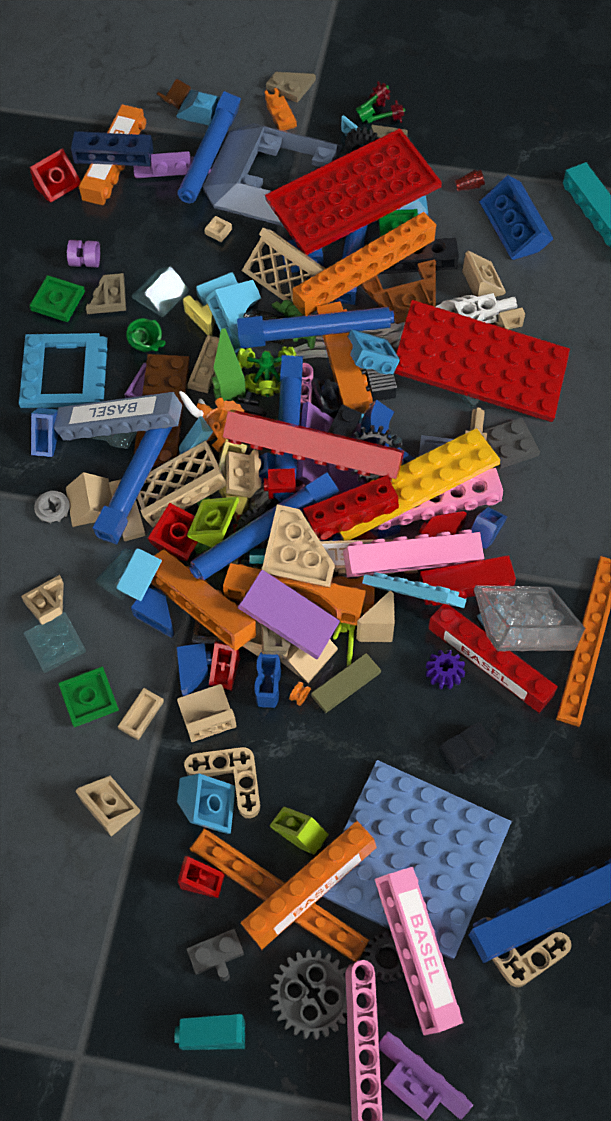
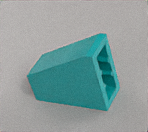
M242 1014L180 1019V1026H175V1043H179L181 1050L245 1049V1020Z

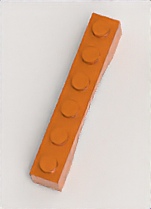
M230 563L223 584V595L227 599L242 602L262 569L248 567L244 564ZM273 576L340 620L341 623L357 626L365 604V590H360L357 587L341 586L332 582L330 588Z

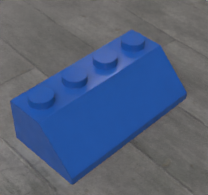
M507 175L479 201L511 259L515 260L540 252L554 239L522 183L515 178Z

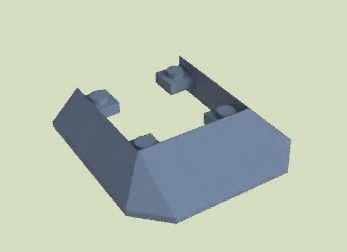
M252 123L229 132L203 185V190L216 209L283 226L265 200V195L272 191L261 188L263 178L248 175L257 153L262 152L276 156L281 147L313 155L312 165L322 167L337 160L342 145Z

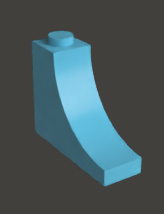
M253 280L215 289L205 298L220 332L221 329L226 328L235 353L240 349L237 319L244 318L247 308L253 306L261 299L259 290Z

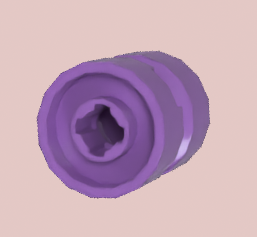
M69 240L67 246L68 265L81 267L85 264L86 267H98L100 262L99 242L86 241L83 243L81 240Z

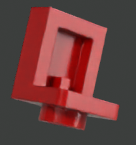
M295 468L268 469V478H264V491H269V499H273V493L296 492Z

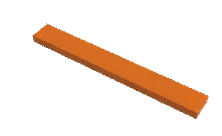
M603 556L599 558L556 718L558 721L578 727L581 725L611 608L610 558Z
M205 828L190 848L193 853L225 873V875L263 901H266L285 884V882ZM316 903L294 921L352 962L359 960L370 941Z

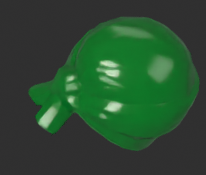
M137 319L127 328V341L136 350L143 352L157 351L158 347H163L166 344V341L161 340V327L155 320Z

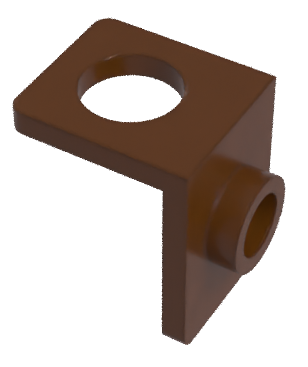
M176 79L166 96L160 92H157V95L168 104L179 109L191 87Z

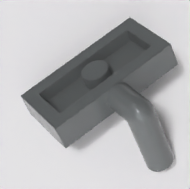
M235 929L187 948L196 975L216 967L220 979L224 982L230 978L225 963L244 955Z

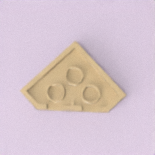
M277 504L262 570L273 576L330 588L335 569L334 562L300 509Z

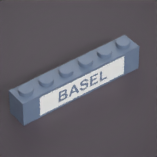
M174 392L59 407L53 428L63 440L176 427L179 424L182 404Z

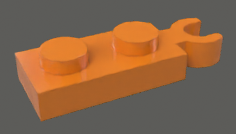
M274 88L273 95L265 91L266 105L277 128L285 131L297 127V121L285 97H279V90Z

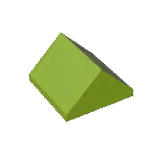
M238 497L202 500L187 536L210 547H214L223 541L240 499Z

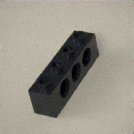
M456 238L435 239L378 275L418 272V263L434 259L436 261V271L456 270L459 261Z

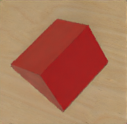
M63 148L29 167L35 188L50 203L81 184V180Z
M169 503L149 535L148 541L159 552L166 550L169 554L176 556L178 560L188 561L198 544L197 541L187 536L195 516Z

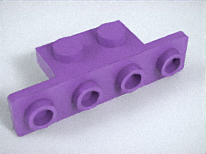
M190 152L151 154V167L134 166L135 178L185 175L194 157H190Z
M390 1032L384 1035L379 1043V1049L395 1062L397 1066L383 1084L424 1120L428 1119L439 1102L459 1119H463L473 1106L466 1096L451 1086L441 1074L430 1068L420 1056L408 1049L398 1037L393 1036Z

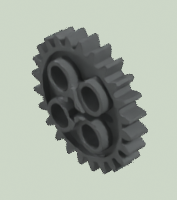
M307 950L305 958H303L298 952L296 953V962L288 957L286 959L288 968L280 965L279 970L282 975L274 974L273 976L278 984L270 986L271 990L276 991V995L271 996L269 999L277 1001V1005L272 1008V1011L281 1012L277 1021L283 1019L287 1021L284 1027L285 1030L293 1026L294 1036L301 1030L303 1031L304 1039H307L309 1033L312 1032L316 1040L319 1037V1031L327 1037L329 1036V1027L336 1032L339 1030L336 1022L346 1023L342 1014H347L346 978L343 977L347 968L340 970L337 968L340 960H336L332 964L330 962L331 954L322 959L319 950L315 957H312L310 950ZM317 969L321 973V980L319 982L311 981L308 975L309 970ZM298 974H301L303 976L304 981L307 984L309 990L313 991L315 989L318 994L315 996V998L319 1002V1004L326 1010V1015L322 1014L314 998H307L306 995L309 993L307 987L299 980ZM295 984L300 988L301 994L298 998L289 996L287 992L289 985ZM326 991H332L336 995V1003L334 1005L325 1002L324 993ZM309 1006L315 1010L316 1016L313 1021H308L304 1018V1007Z

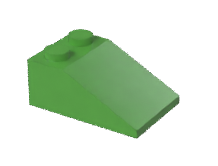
M226 328L221 329L214 363L215 376L211 377L214 386L213 393L216 400L223 398L224 401L233 400L239 402V395L246 397L245 377Z

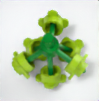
M292 346L289 348L282 347L278 353V358H274L270 351H264L260 359L255 358V353L251 348L246 350L240 348L237 359L241 369L243 367L251 368L254 363L259 368L257 374L251 373L245 376V388L250 392L266 397L273 396L274 392L276 394L280 393L281 373H277L275 367L281 364L282 355L297 356ZM262 372L265 375V381L261 377ZM273 373L274 377L270 381L269 375Z

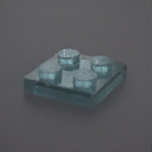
M63 612L52 621L43 625L40 624L24 632L44 673L86 652L66 612Z

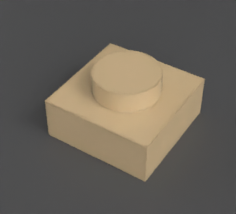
M215 216L205 228V234L222 242L232 230V224Z

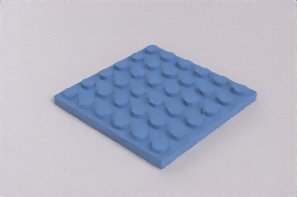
M377 760L343 831L345 832L358 821L374 838L377 848L322 897L390 929L375 879L413 867L431 925L435 932L439 950L443 956L454 960L512 821Z

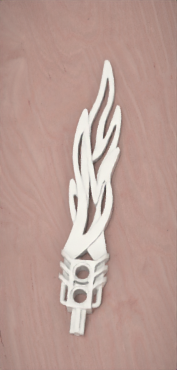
M494 293L478 297L466 295L442 301L436 307L491 324L498 321L499 312L515 309L517 304L515 297L497 301ZM394 322L391 324V328L359 332L387 339L394 351H396L405 322L399 324ZM322 335L316 336V343L313 349H326ZM308 343L294 348L296 355L303 356V359L314 357L328 358L326 350L310 349Z

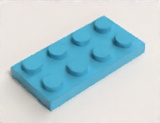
M374 572L373 576L364 574L362 582L378 589L391 590L395 593L464 608L466 603L465 598L459 597V592L449 588L430 586L426 583L412 582L404 578L390 577Z

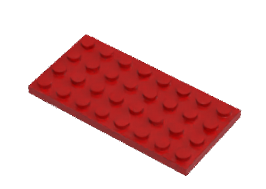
M401 128L266 194L265 200L300 250L308 255L441 188L442 182Z
M412 300L396 352L400 361L394 374L553 422L570 348Z

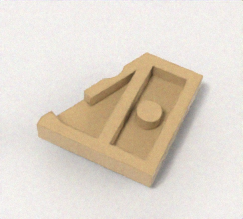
M60 575L21 596L26 606L42 625L62 614L64 583Z

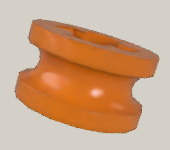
M299 682L291 692L289 700H296L297 705L300 706L306 700L311 688L308 686L304 687L303 683Z

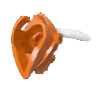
M180 391L179 395L190 413L197 418L202 416L213 430L207 441L217 438L218 440L212 446L220 452L225 440L228 439L223 437L228 411L237 410L244 412L245 410L235 401H224L223 398L215 401L218 407L216 409L207 406L201 398L198 400L196 407L190 398Z

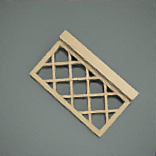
M262 228L259 233L261 238L242 271L282 300L288 299L293 302V281L301 279L303 283L306 281V277L315 276L326 268L273 231ZM266 243L269 245L270 254L262 256L261 249ZM283 255L285 265L277 267L276 256ZM271 258L273 268L265 270L263 260ZM259 261L260 272L253 273L250 271L253 263ZM297 265L300 269V276L292 278L290 267ZM286 268L288 279L279 281L278 270ZM274 272L275 282L268 284L265 274ZM289 283L290 293L282 294L280 284Z
M206 440L149 473L145 483H150L146 492L140 491L137 497L142 509L140 510L142 516L153 528L169 503L185 510L226 486V478L222 474ZM206 450L203 460L196 459L198 453ZM188 462L184 470L177 469L180 463ZM193 463L201 464L197 473L190 472ZM206 466L214 467L213 470L203 474ZM164 472L169 473L165 481L158 480ZM175 474L182 475L178 484L171 482ZM188 476L195 477L192 482L184 485ZM156 484L163 486L159 494L152 493ZM168 487L176 488L174 492L165 496ZM149 498L157 499L155 503L146 506Z

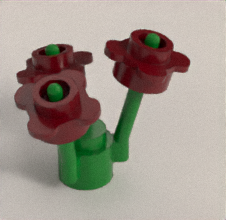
M379 81L377 86L373 87L374 91L369 95L370 99L356 108L362 122L367 120L368 123L392 116L394 121L399 120L402 123L401 117L404 116L405 111L402 105H398L397 100H395V104L390 106V112L372 116L375 113L372 107L373 104L376 107L380 105L384 107L386 98L390 99L389 86L385 83L381 84Z

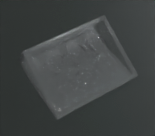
M475 585L474 592L486 635L497 651H564L576 649L585 627L552 587Z

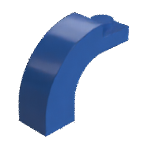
M376 400L366 410L362 418L361 428L366 427L368 432H370V426L375 425V430L378 432L379 426H383V433L385 434L389 429V422L394 411ZM369 437L363 441L377 444L380 438ZM405 452L403 455L404 463L401 466L415 458Z

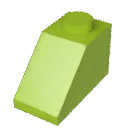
M283 807L270 824V827L298 848L311 854H315L321 848L329 835L311 816L287 807Z

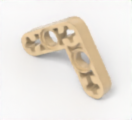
M241 747L196 753L186 758L184 766L189 776L198 773L208 777L234 773L240 814L245 818H253L258 815L260 801L254 755L250 749ZM241 755H245L246 758H250L246 760V764L244 765L241 764V761H233L234 766L230 767L231 762L229 756H233V760L241 759ZM223 757L226 760V765L220 769L213 766L214 759ZM205 759H209L210 770H207L206 765H203L206 764ZM194 761H198V764L202 765L198 767V771H194L193 767H189L193 766ZM243 777H250L253 780L250 788H242L239 785ZM249 794L251 803L256 805L252 807L250 812L245 807L242 808V806L246 805L245 795Z
M484 917L487 918L488 921L492 920V918ZM556 932L522 956L514 948L509 951L508 958L500 959L496 957L492 960L510 985L521 987L563 958L571 949V941L566 934ZM553 939H556L558 942L562 940L564 942L562 947L564 951L557 949L550 956L547 950L555 944ZM539 952L545 957L544 966L537 967L532 963L531 956L533 953ZM513 957L516 959L512 964L517 971L522 969L524 972L521 976L522 981L519 978H512L514 971L510 965L507 969L503 966L509 963Z

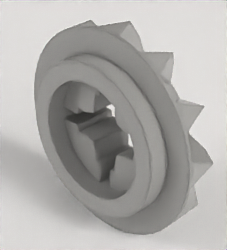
M264 483L261 484L260 489L250 498V510L253 508L266 509L267 505L271 503L272 499H269V491H264Z
M49 491L42 494L36 500L34 506L35 513L41 521H47L50 524L55 521L60 522L64 516L67 517V512L70 509L68 498L58 491ZM49 502L56 507L55 513L50 509Z

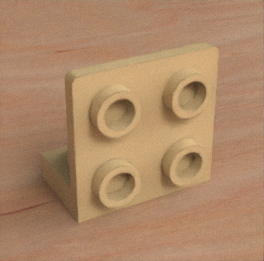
M221 684L177 699L191 742L236 727L234 713L230 709Z

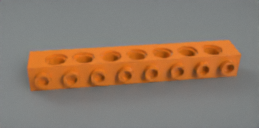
M425 212L415 216L294 287V306L303 316L312 314L317 311V306L332 302L435 240L436 224Z

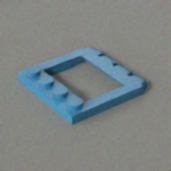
M99 333L26 334L19 397L20 408H53L104 401L107 337H100ZM45 347H86L83 394H41Z

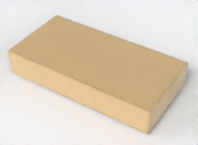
M143 688L118 725V729L139 740L164 703V699Z

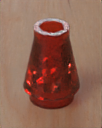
M475 169L456 179L455 184L458 191L478 189L485 185L482 171Z

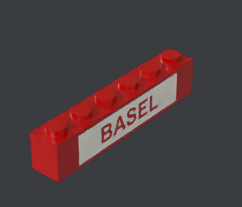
M442 604L430 618V631L538 713L543 710L554 696L557 685L450 605Z

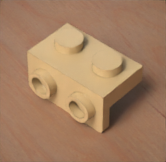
M254 449L250 455L231 451L227 453L226 493L251 498L260 489L261 477H259L261 459H259L258 450Z

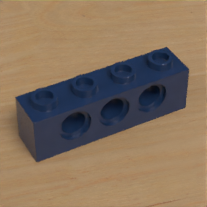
M74 132L71 151L74 163L151 167L153 143L151 135Z

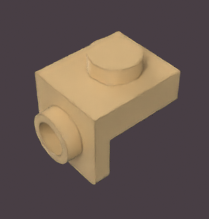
M523 308L510 309L499 313L498 321L495 325L509 330L522 327L525 317Z

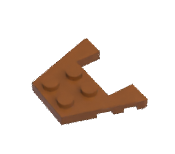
M434 259L417 264V270L422 279L419 281L383 289L378 276L375 275L360 284V286L380 308L389 307V311L394 312V322L396 324L406 321L412 300L436 307V261Z

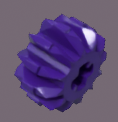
M440 649L438 656L432 654L430 661L426 662V668L428 669L426 677L432 678V685L438 682L440 690L443 689L444 685L452 689L453 683L459 685L461 678L465 676V671L463 670L465 666L464 661H459V654L452 656L451 649L447 651V654H444ZM443 667L448 668L447 672L443 671Z

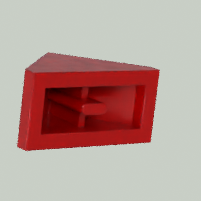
M215 641L209 686L221 684L223 689L232 690L240 661L239 649L234 651L226 643Z
M185 856L178 883L182 890L218 898L225 873Z

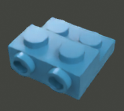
M351 329L348 338L353 346L350 355L355 365L362 369H374L380 374H393L400 359L389 341Z

